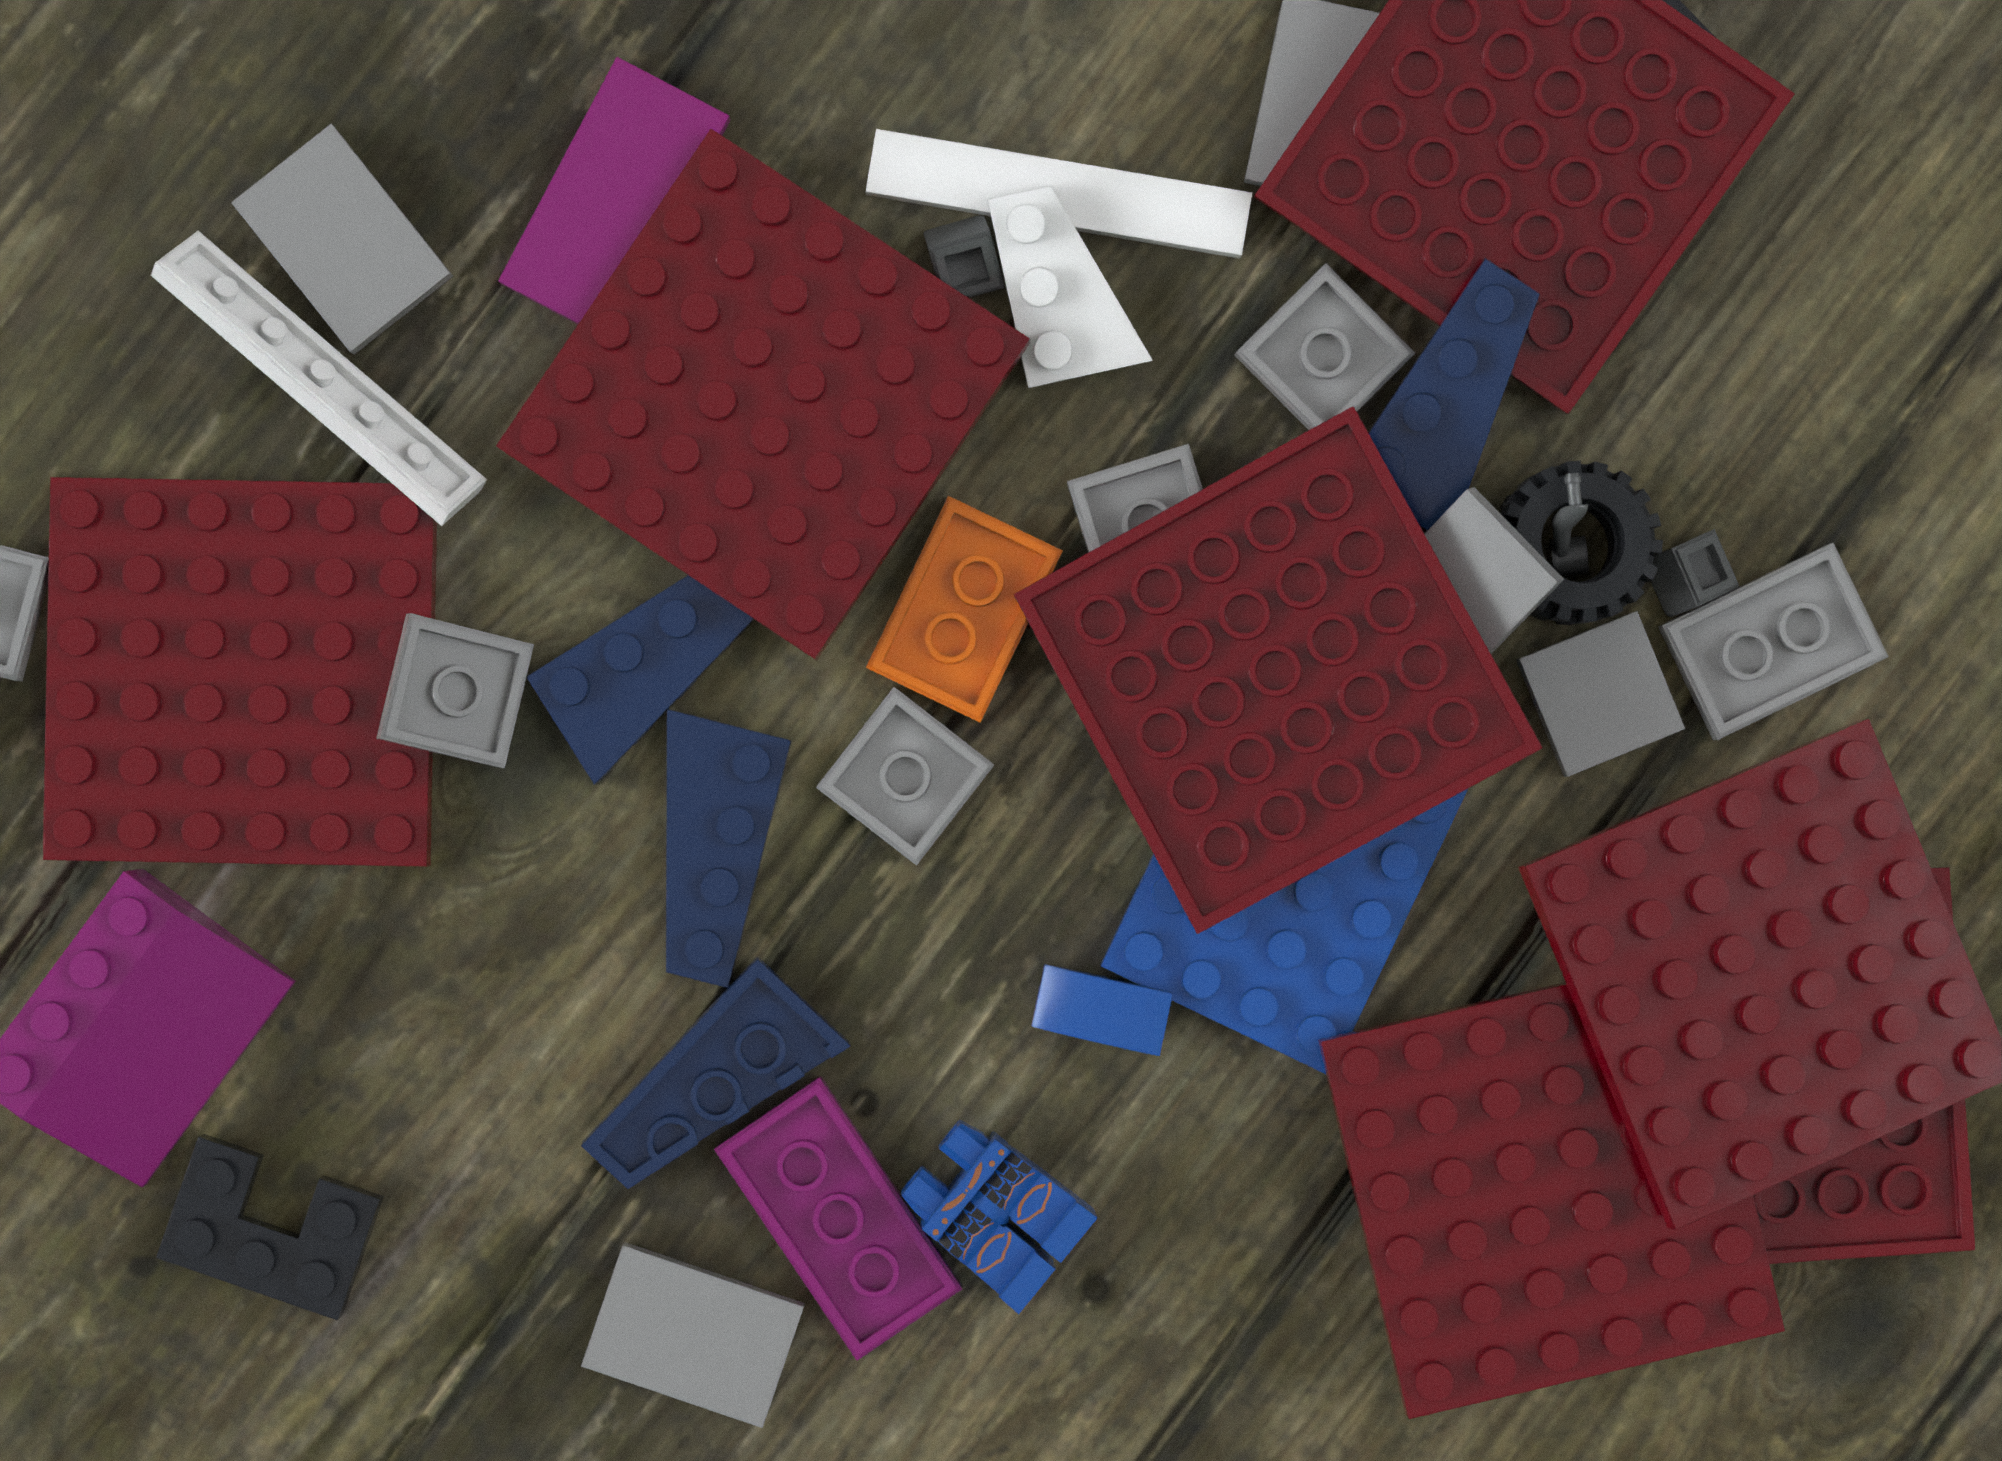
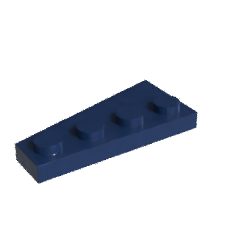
M1484 258L1369 431L1372 441L1418 524L1426 530H1429L1455 501L1469 489L1540 295L1539 292L1487 258Z
M687 575L528 675L527 679L593 784L597 785L633 745L635 746L653 727L652 725L667 709L685 694L697 681V678L730 647L755 619Z
M667 709V973L726 988L730 986L792 740Z
M757 956L582 1141L581 1147L629 1189L698 1145L699 1141L726 1124L729 1125L748 1113L750 1108L801 1079L805 1076V1073L817 1065L843 1052L851 1044Z

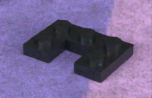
M206 1134L199 1136L156 1258L339 1320L343 1316L384 1196L324 1175L319 1178L300 1234L243 1215L264 1154Z

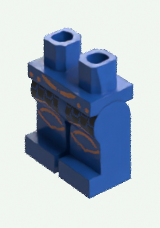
M959 1120L939 1144V1149L962 1167L961 1171L947 1186L925 1167L921 1166L903 1187L901 1196L914 1212L921 1217V1229L971 1269L999 1294V1298L1019 1314L1056 1269L1053 1259L1013 1227L1009 1221L1011 1220L1040 1243L1045 1251L1061 1263L1097 1220V1215L1092 1206L1017 1149L1009 1145L996 1132L993 1131L989 1136H986L979 1129Z

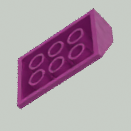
M146 870L123 871L1 1036L0 1104L27 1123L136 1185L144 1187L296 981Z

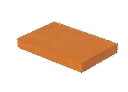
M948 496L866 668L981 723L1028 625V621L1013 594L1053 573L1063 550Z

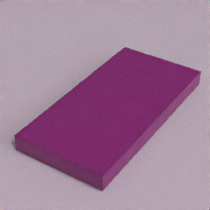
M616 57L498 282L578 325L709 130L713 129L723 136L731 121L730 116Z
M821 1076L714 1148L856 1360H859L963 1289L962 1284L929 1235L921 1229V1223Z

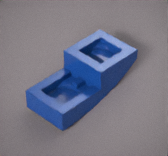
M1044 964L1031 1026L1079 1039L1160 1056L1173 993L1108 979L1106 976Z

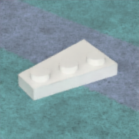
M1051 185L987 199L1015 329L1030 338V344L1021 356L1028 388L1153 361Z

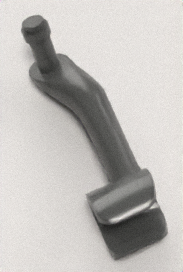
M1569 473L1564 477L1565 484H1567L1569 506L1562 507L1555 513L1552 518L1553 539H1549L1553 568L1561 576L1587 574L1589 572L1585 536L1571 537L1572 528L1584 517L1589 504L1582 505L1581 476H1579V473Z

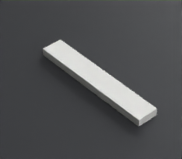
M876 129L866 186V195L991 216L987 199L1051 185L1077 231L1234 258H1241L1252 192Z
M195 232L155 262L151 274L154 279L441 526L482 490L487 480L483 475L201 232Z

